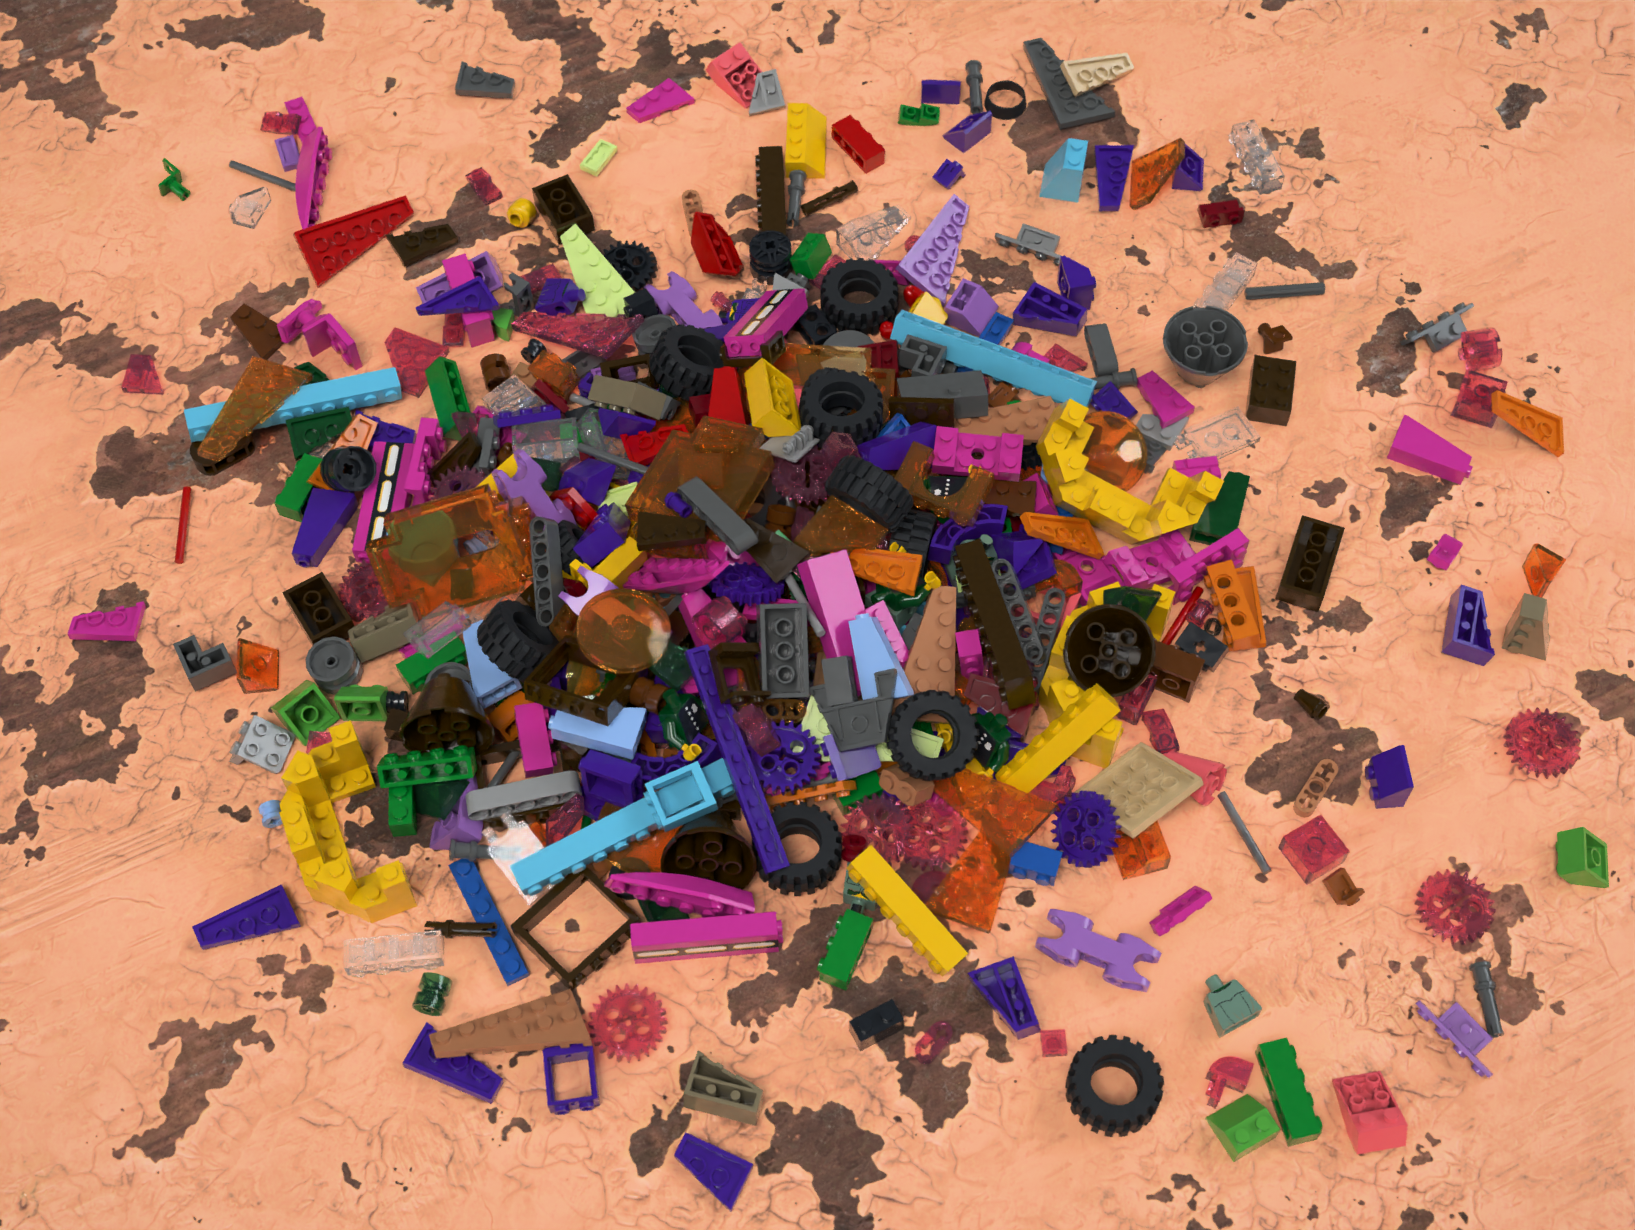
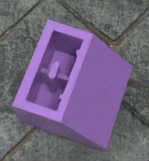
M963 278L945 306V312L948 314L945 323L979 337L999 306L981 285Z

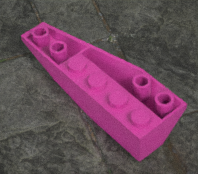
M317 127L303 139L297 165L295 182L296 204L302 229L314 226L316 221L319 220V205L321 206L323 202L322 190L326 188L325 176L329 174L328 162L332 159V150L328 147V136L324 134L323 127Z
M652 557L643 563L644 566L639 571L629 575L628 581L622 586L624 589L650 593H688L707 585L730 563L728 560Z
M661 872L611 874L604 884V887L610 888L615 893L625 892L632 894L636 899H649L655 901L660 906H673L679 908L683 913H696L702 915L703 918L752 914L755 910L752 892L688 875Z

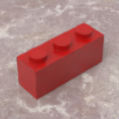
M851 114L832 124V139L865 174L885 163L886 152L884 147L878 144L872 134L867 132L862 127L860 121L855 120Z

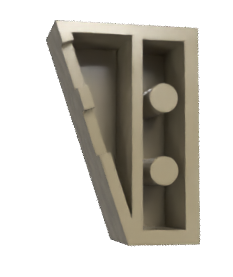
M595 375L588 399L594 401L595 406L607 409L609 407L610 410L619 412L623 410L624 413L635 416V414L660 420L667 395L638 383Z
M408 593L401 596L403 600L396 605L391 606L389 604L384 607L385 612L375 618L370 616L348 631L351 645L361 663L373 660L379 655L394 651L400 646L415 642L419 638L424 637L418 613Z

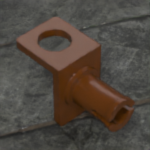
M1262 323L1258 327V333L1263 337V352L1266 355L1283 350L1284 342L1293 339V336L1283 325L1271 328L1268 323Z

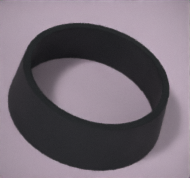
M1003 80L995 82L987 91L984 101L986 111H991L994 118L1001 120L1015 119L1022 115L1026 109L1025 91L1018 83ZM1011 90L1018 93L1023 99L1014 107L1003 108L995 105L989 96L995 91Z

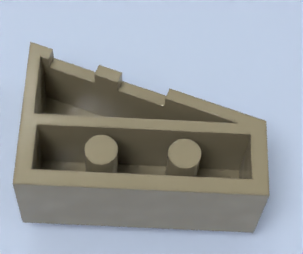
M1524 593L1506 625L1501 648L1511 653H1520L1546 661L1550 643L1547 599Z
M699 1050L697 1051L683 1094L684 1108L756 1126L763 1104V1090L738 1074H732L724 1069L722 1064L711 1061L704 1056V1053Z

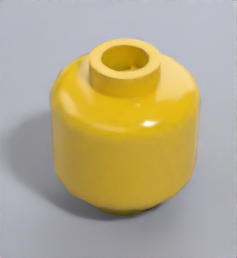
M526 198L517 199L507 210L510 223L520 228L527 227L536 217L537 213L534 204Z

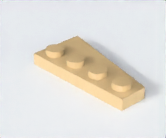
M1127 52L1063 61L1060 65L1075 97L1125 76L1135 68Z

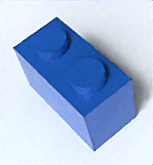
M1017 839L1008 873L1017 879H1030L1042 886H1054L1063 852Z

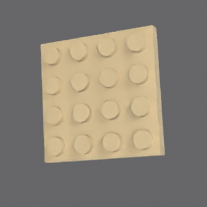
M1140 742L1077 789L1075 793L1095 791L1096 794H1103L1104 799L1111 800L1109 807H1116L1113 815L1120 816L1115 821L1116 825L1122 826L1119 830L1131 838H1135L1204 784L1202 778Z

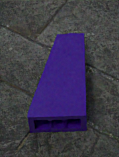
M918 422L857 445L856 457L863 458L865 461H869L883 470L915 469L916 463L918 469H926L925 462L928 465V469H930L933 463L936 425Z
M319 488L312 489L292 550V556L297 565L301 567H318L358 509L359 504L355 493Z

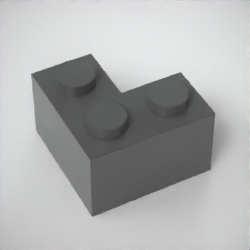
M908 334L900 348L899 365L912 369L911 377L940 374L946 364L947 347Z
M192 635L173 644L195 692L237 673L224 643L202 651L195 635Z

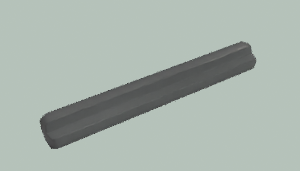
M1317 282L1245 288L1244 295L1247 300L1319 295L1325 293V284Z

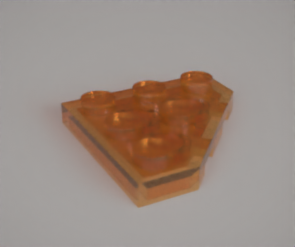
M1182 138L1176 139L1132 161L1129 206L1133 210L1151 203L1184 159L1185 141Z
M831 495L794 539V544L811 552L810 556L812 557L821 556V553H835L842 550H847V553L853 552L854 549L863 548L875 550L887 535L888 529Z

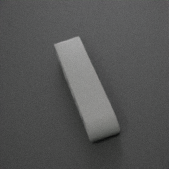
M570 770L470 791L465 795L468 818L473 821H479L574 801L582 796L578 772Z

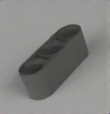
M1107 324L1085 326V341L1095 376L1111 375L1113 371L1118 372V362Z

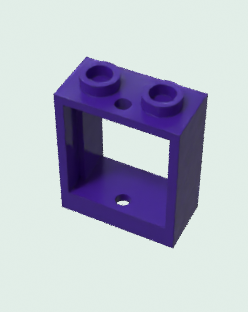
M592 749L589 750L586 757H582L579 763V770L585 795L622 808L644 797L645 789L641 766Z
M583 1043L570 1044V1048H560V1046L545 1048L543 1050L547 1104L550 1113L564 1115L568 1114L569 1110L590 1111L594 1107L600 1106L593 1044L592 1046H583ZM588 1059L592 1096L556 1101L552 1065Z

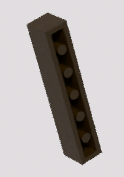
M782 146L759 147V155H755L756 167H760V170H756V182H760V185H756L757 197H761V200H757V212L762 214V216H758V228H762V231H758V233L772 230L786 235Z

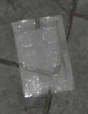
M576 417L512 426L513 453L517 449L524 450L540 466L580 462V452L577 451L579 436Z

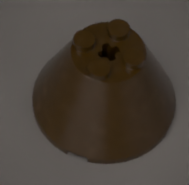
M1098 605L1084 611L1070 625L1066 633L1063 649L1065 667L1072 680L1084 691L1092 688L1097 683L1112 697L1123 696L1138 688L1150 674L1155 660V640L1148 624L1135 611L1120 605Z
M440 673L437 678L430 680L423 688L400 727L399 737L403 741V746L409 751L419 750L421 753H425L435 748L452 750L456 746L466 745L467 748L474 747L476 756L492 745L494 741V727L472 690L470 681L452 677L449 673Z
M720 810L713 811L683 824L667 843L661 855L662 873L682 874L708 879L742 890L752 881L757 867L754 849L730 819L729 813Z

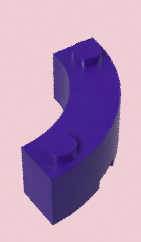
M982 504L978 508L969 510L965 508L951 515V518L943 525L941 524L935 532L929 547L927 560L949 565L955 551V546L960 545L964 540L980 538L983 534L991 537V534L1002 533L1008 506Z
M698 733L692 744L699 745L702 752L692 761L685 760L683 756L684 751L681 750L677 755L667 758L650 757L637 752L631 763L641 766L643 782L645 784L698 761L702 769L721 759L722 754L718 743Z

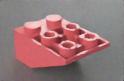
M739 42L712 60L705 70L719 88L746 109L751 105L757 73L762 71Z
M1381 1071L1332 1079L1347 1134L1357 1154L1406 1146L1408 1124Z

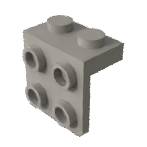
M256 715L247 722L244 721L238 731L241 734L239 741H235L229 753L232 756L229 762L239 765L243 760H246L271 773H279L295 739V735Z

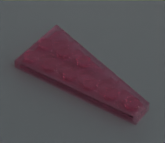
M523 312L511 325L513 331L608 359L644 322L643 315H635V318H626L625 314H618L617 317L590 313H576L575 316L558 313L557 316H547L546 312Z

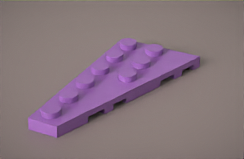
M955 194L951 196L895 268L922 291H927L931 296L940 299L942 306L946 303V294L950 287L949 281L954 271L959 250L958 245L962 238L961 232L969 206Z

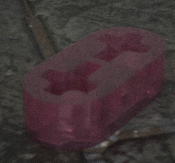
M945 1021L934 1023L917 1042L915 1058L918 1062L922 1064L933 1062L952 1039V1027L949 1023ZM936 1030H946V1037L941 1036L937 1041L934 1040L937 1036ZM930 1044L933 1045L930 1049V1056L928 1054L921 1055V1048L926 1049Z

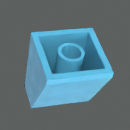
M1068 138L1045 164L1039 197L1078 203L1088 141Z

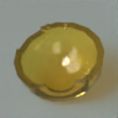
M569 660L565 676L568 678L567 692L593 699L600 692L604 682H599L600 674L596 673V668Z

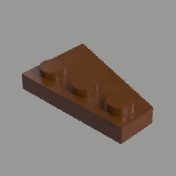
M246 304L240 306L230 316L234 325L248 340L251 347L258 353L264 363L285 343L281 340L277 323Z
M978 480L979 489L977 500L974 504L979 506L982 504L1008 506V515L1016 517V515L1021 516L1024 512L1035 513L1036 481Z

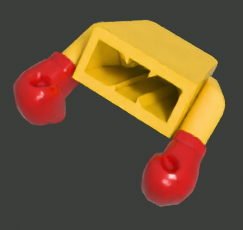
M909 285L904 289L903 297L910 307L908 312L940 324L945 323L948 314L944 311L940 299L931 296L927 291H922L914 285ZM889 321L883 322L879 327L881 337L885 341L892 340L890 336L894 324Z

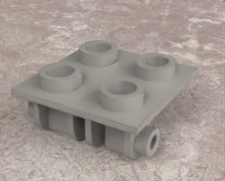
M804 425L800 432L798 431L792 436L771 437L758 450L796 463L820 439L813 437L814 429L811 425Z

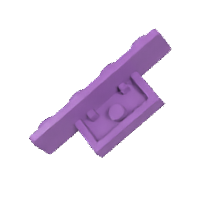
M1419 1000L1415 1003L1419 1007L1417 1012L1427 1022L1431 1019L1437 1025L1435 1030L1444 1040L1449 1037L1456 1044L1453 1049L1463 1059L1467 1056L1474 1063L1471 1067L1481 1077L1486 1075L1488 1078H1491L1494 1075L1476 1057L1493 1038L1458 1002L1454 1003L1440 1018L1422 1001Z

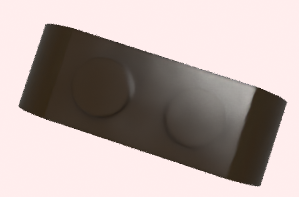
M249 430L247 432L192 442L190 455L200 473L215 476L251 456L255 451L256 443Z

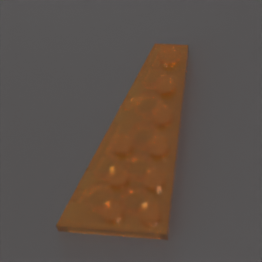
M253 356L198 448V456L219 462L237 446L236 443L241 438L250 435L253 432L252 429L257 424H262L283 406L284 401L291 394L295 395L300 391L299 387L305 382L309 383L313 379L312 373Z
M966 768L950 778L933 780L935 784L933 792L1010 858L1059 807L1055 802H1048L1037 795L1017 790L1016 787L985 775H978Z

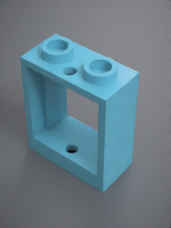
M698 761L645 783L647 791L643 794L648 806L653 804L656 813L652 814L657 827L663 826L665 832L718 810L715 798ZM692 775L704 802L666 818L655 790Z

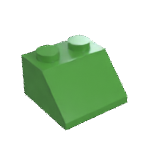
M305 680L271 707L283 725L295 735L303 746H306L341 718L316 684L309 680Z
M359 685L341 687L334 697L335 704L343 721H387L389 715L386 710L388 688L381 685H373L372 687H361Z
M1585 827L1557 832L1556 851L1558 853V863L1556 869L1558 875L1573 885L1609 888L1607 844Z
M1249 1094L1242 1096L1205 1118L1233 1162L1273 1140L1280 1131L1279 1126L1267 1108Z

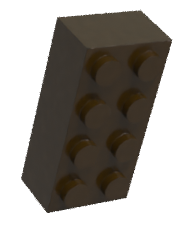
M1302 515L1275 599L1315 612L1319 611L1344 533V527Z

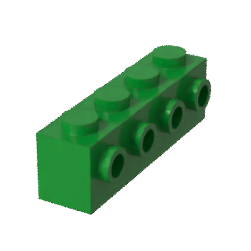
M439 356L425 370L438 421L440 427L443 428V437L460 441L475 426L456 361Z
M460 745L452 750L435 748L425 753L415 750L408 752L407 755L398 756L397 753L386 754L378 763L377 771L380 788L474 778L477 771L474 747L467 748L466 745Z
M1287 1037L1259 1044L1255 1054L1288 1147L1317 1140L1322 1133V1122L1318 1115L1315 1116L1312 1108L1314 1106L1313 1097L1310 1092L1306 1091L1304 1072L1297 1066L1295 1060L1297 1054L1294 1046L1289 1044Z

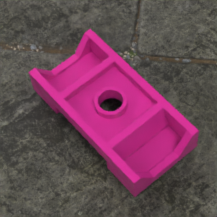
M421 417L404 487L405 492L414 495L412 506L423 504L433 506L435 496L431 492L430 474L428 472L434 467V460H441L442 452H445L447 442L443 439V428L440 427L438 419Z
M937 426L932 473L972 477L969 474L968 468L973 464V474L978 473L979 466H981L983 475L980 478L1019 482L1024 435L1002 433V437L960 433L958 432L959 428ZM980 452L984 457L976 460L972 457V454Z
M1239 528L1168 570L1173 585L1167 589L1176 591L1173 605L1180 601L1185 602L1191 597L1193 586L1203 580V576L1206 575L1207 566L1231 559L1235 568H1240L1243 565L1249 539Z
M1177 529L1162 534L1158 540L1131 549L1123 546L1110 550L1103 562L1105 565L1114 564L1123 576L1124 592L1128 590L1138 592L1153 587L1154 584L1159 585L1172 581L1168 570L1195 555V552Z
M1067 548L1063 549L1062 554L1052 552L1055 567L1059 566L1075 591L1081 593L1080 604L1082 607L1087 605L1089 592L1119 582L1124 591V582L1112 565L1104 564L1105 555L1101 559H1096ZM1087 564L1093 569L1091 571H1084L1081 566Z

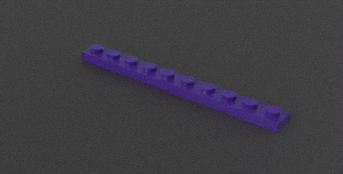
M706 644L686 650V659L765 874L787 868L790 864L730 704L720 703L708 654L710 650L709 645Z

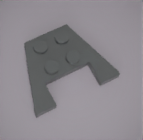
M892 668L875 672L878 696L853 703L828 706L825 684L809 687V692L814 697L820 713H822L828 724L827 727L833 735L840 752H848L887 743L897 669Z

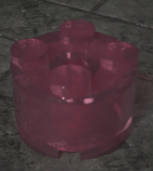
M1494 327L1461 332V348L1458 349V356L1460 360H1464L1468 373L1493 369L1501 365L1503 352L1502 348L1498 349L1497 344L1501 340Z
M726 596L714 598L692 617V624L696 623L697 626L695 630L696 635L705 645L708 644L710 649L721 642H735L744 634L745 625L748 623L745 615L739 613Z

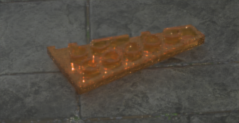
M1008 798L1003 799L925 903V906L934 915L987 934L990 933L1027 805Z

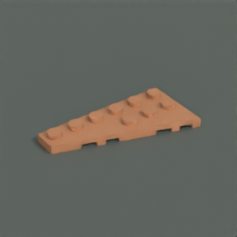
M1051 396L989 408L988 416L955 419L956 428H959L958 432L979 435L1002 437V433L1024 435L1023 445H1031L1032 443H1038L1056 406Z
M940 586L937 589L931 588L930 590L931 593L925 604L920 625L917 627L914 642L910 647L907 661L903 667L914 695L919 692L936 690L938 692L946 691L949 692V695L955 696L956 587ZM909 697L894 699L891 715L894 714L895 708ZM925 714L916 720V722L949 724L944 717L938 714Z
M571 989L429 1034L436 1058L466 1056L469 1052L482 1051V1055L492 1054L493 1050H505V1053L544 1050L547 1046L560 1045V1048H570V1044L583 1043V1046H592L591 1038Z

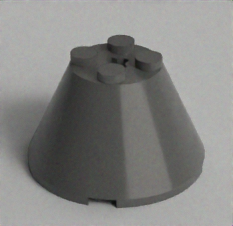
M1206 305L1205 308H1194L1191 306L1180 310L1169 319L1163 333L1164 349L1175 366L1178 375L1184 381L1195 385L1197 388H1204L1236 368L1244 359L1248 348L1246 330L1242 323L1231 313L1214 306Z

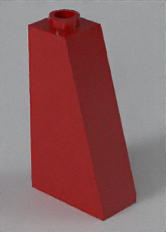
M724 366L722 368H714L705 437L712 447L754 445L742 380L735 367Z

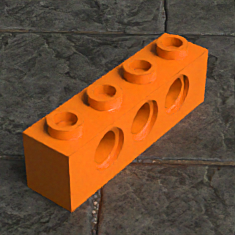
M1232 559L1207 566L1206 575L1203 576L1204 583L1207 589L1211 588L1212 594H1210L1213 607H1218L1217 618L1220 626L1224 625L1226 629L1224 631L1226 643L1231 644L1233 651L1259 645L1260 633ZM1221 586H1227L1228 588L1222 589V588H1219V587H1221ZM1233 604L1235 606L1227 607L1226 605ZM1234 623H1241L1242 625H1240V626H1235V625H1233V624H1234Z

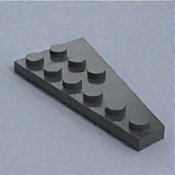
M1042 38L1023 41L1024 51L1059 129L1115 117V111L1112 108H1108L1104 104V100L1101 97H1097L1092 90L1077 97L1074 96L1060 68L1064 60H1060L1055 55V51Z

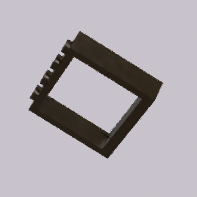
M566 635L524 680L525 700L609 726L629 702L630 691L635 681L642 676L648 678V660ZM568 660L627 678L606 704L546 685Z
M553 739V744H550L551 752L560 751L563 772L570 771V765L563 760L560 740ZM519 740L491 745L487 750L475 756L478 789L486 788L483 766L504 762L510 753L521 752ZM576 800L484 819L483 824L486 833L492 831L501 832L504 829L513 827L523 828L533 823L545 824L550 820L567 819L569 816L578 815V811H576L577 804Z
M586 866L579 873L573 874L572 872L565 876L564 880L556 884L510 926L513 934L572 991L580 984L583 985L593 971L597 972L600 970L607 958L611 955H616L622 949L623 944L629 938L631 939L630 924L641 923V921L608 887H604V883ZM588 881L627 921L575 969L568 973L529 932L581 885Z

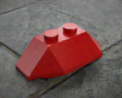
M695 212L690 243L702 272L736 276L743 268V264L731 237L715 221L716 218L712 214Z

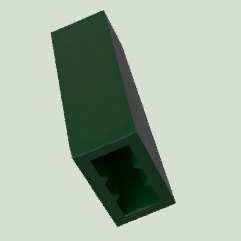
M1229 471L1215 501L1209 502L1206 505L1198 523L1193 525L1189 541L1211 545L1238 529L1250 476L1240 472Z

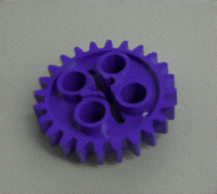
M735 562L734 565L729 564L710 581V588H712V592L716 593L717 597L722 596V600L730 599V603L739 602V605L747 603L749 606H752V603L757 605L761 604V602L769 604V601L776 602V598L780 599L781 595L784 594L785 580L778 585L761 566H756V563L748 565L746 562H743V564Z
M781 720L780 726H776L775 722L772 721V728L770 729L763 725L764 732L761 733L756 730L755 735L757 739L750 738L749 741L752 746H746L760 785L764 783L763 791H767L771 787L772 794L775 795L777 790L780 789L782 796L785 795L786 789H789L792 794H794V787H798L802 791V783L805 782L810 785L811 780L809 776L816 777L817 773L814 769H820V763L817 761L821 760V754L816 753L820 750V746L815 744L816 737L809 738V729L802 732V724L794 728L793 721L788 726H785L784 720ZM771 741H779L780 745L772 748L769 746V743ZM795 746H801L803 748V750L799 753H794L791 751V749ZM783 755H786V756H787V757H784L783 760H779V758H782ZM771 762L774 764V767L772 769H764L763 765ZM790 767L797 769V772L793 775H789L785 771Z
M1095 791L1073 792L1072 797L1064 798L1065 803L1058 804L1061 811H1054L1058 818L1051 821L1052 824L1056 825V829L1051 830V833L1056 834L1057 837L1052 842L1059 843L1056 850L1063 851L1061 858L1068 859V864H1075L1076 867L1084 868L1100 866V862L1108 861L1106 855H1114L1111 847L1119 846L1114 840L1115 838H1121V835L1117 834L1116 830L1122 828V826L1116 825L1115 822L1120 816L1113 815L1116 807H1109L1111 800L1104 799L1103 794H1096Z

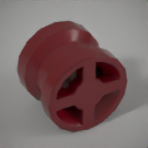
M854 834L845 836L843 838L844 849L841 854L842 859L852 862L863 852V849L866 847V839Z

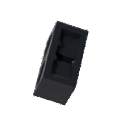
M816 304L809 306L794 324L812 351L817 350V353H820L823 344L830 336L838 333L836 327L828 322L825 312L820 310Z

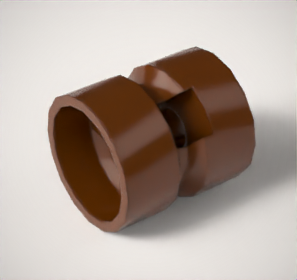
M499 353L483 357L480 361L486 389L492 393L508 390L512 385L506 357Z
M769 505L766 519L769 522L765 524V528L774 533L779 529L792 541L794 529L791 525L795 523L797 510L786 505Z
M642 676L633 684L629 701L632 705L646 708L647 711L659 716V712L667 704L663 698V693L672 688L660 683L655 684L653 680Z

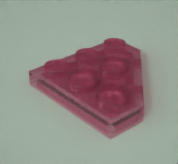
M396 327L393 328L384 342L392 366L396 368L401 391L420 398L428 385L425 370L439 356L446 358L449 354V348Z

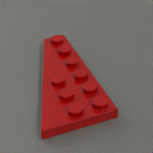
M405 195L294 232L293 236L317 288L410 219L414 211Z

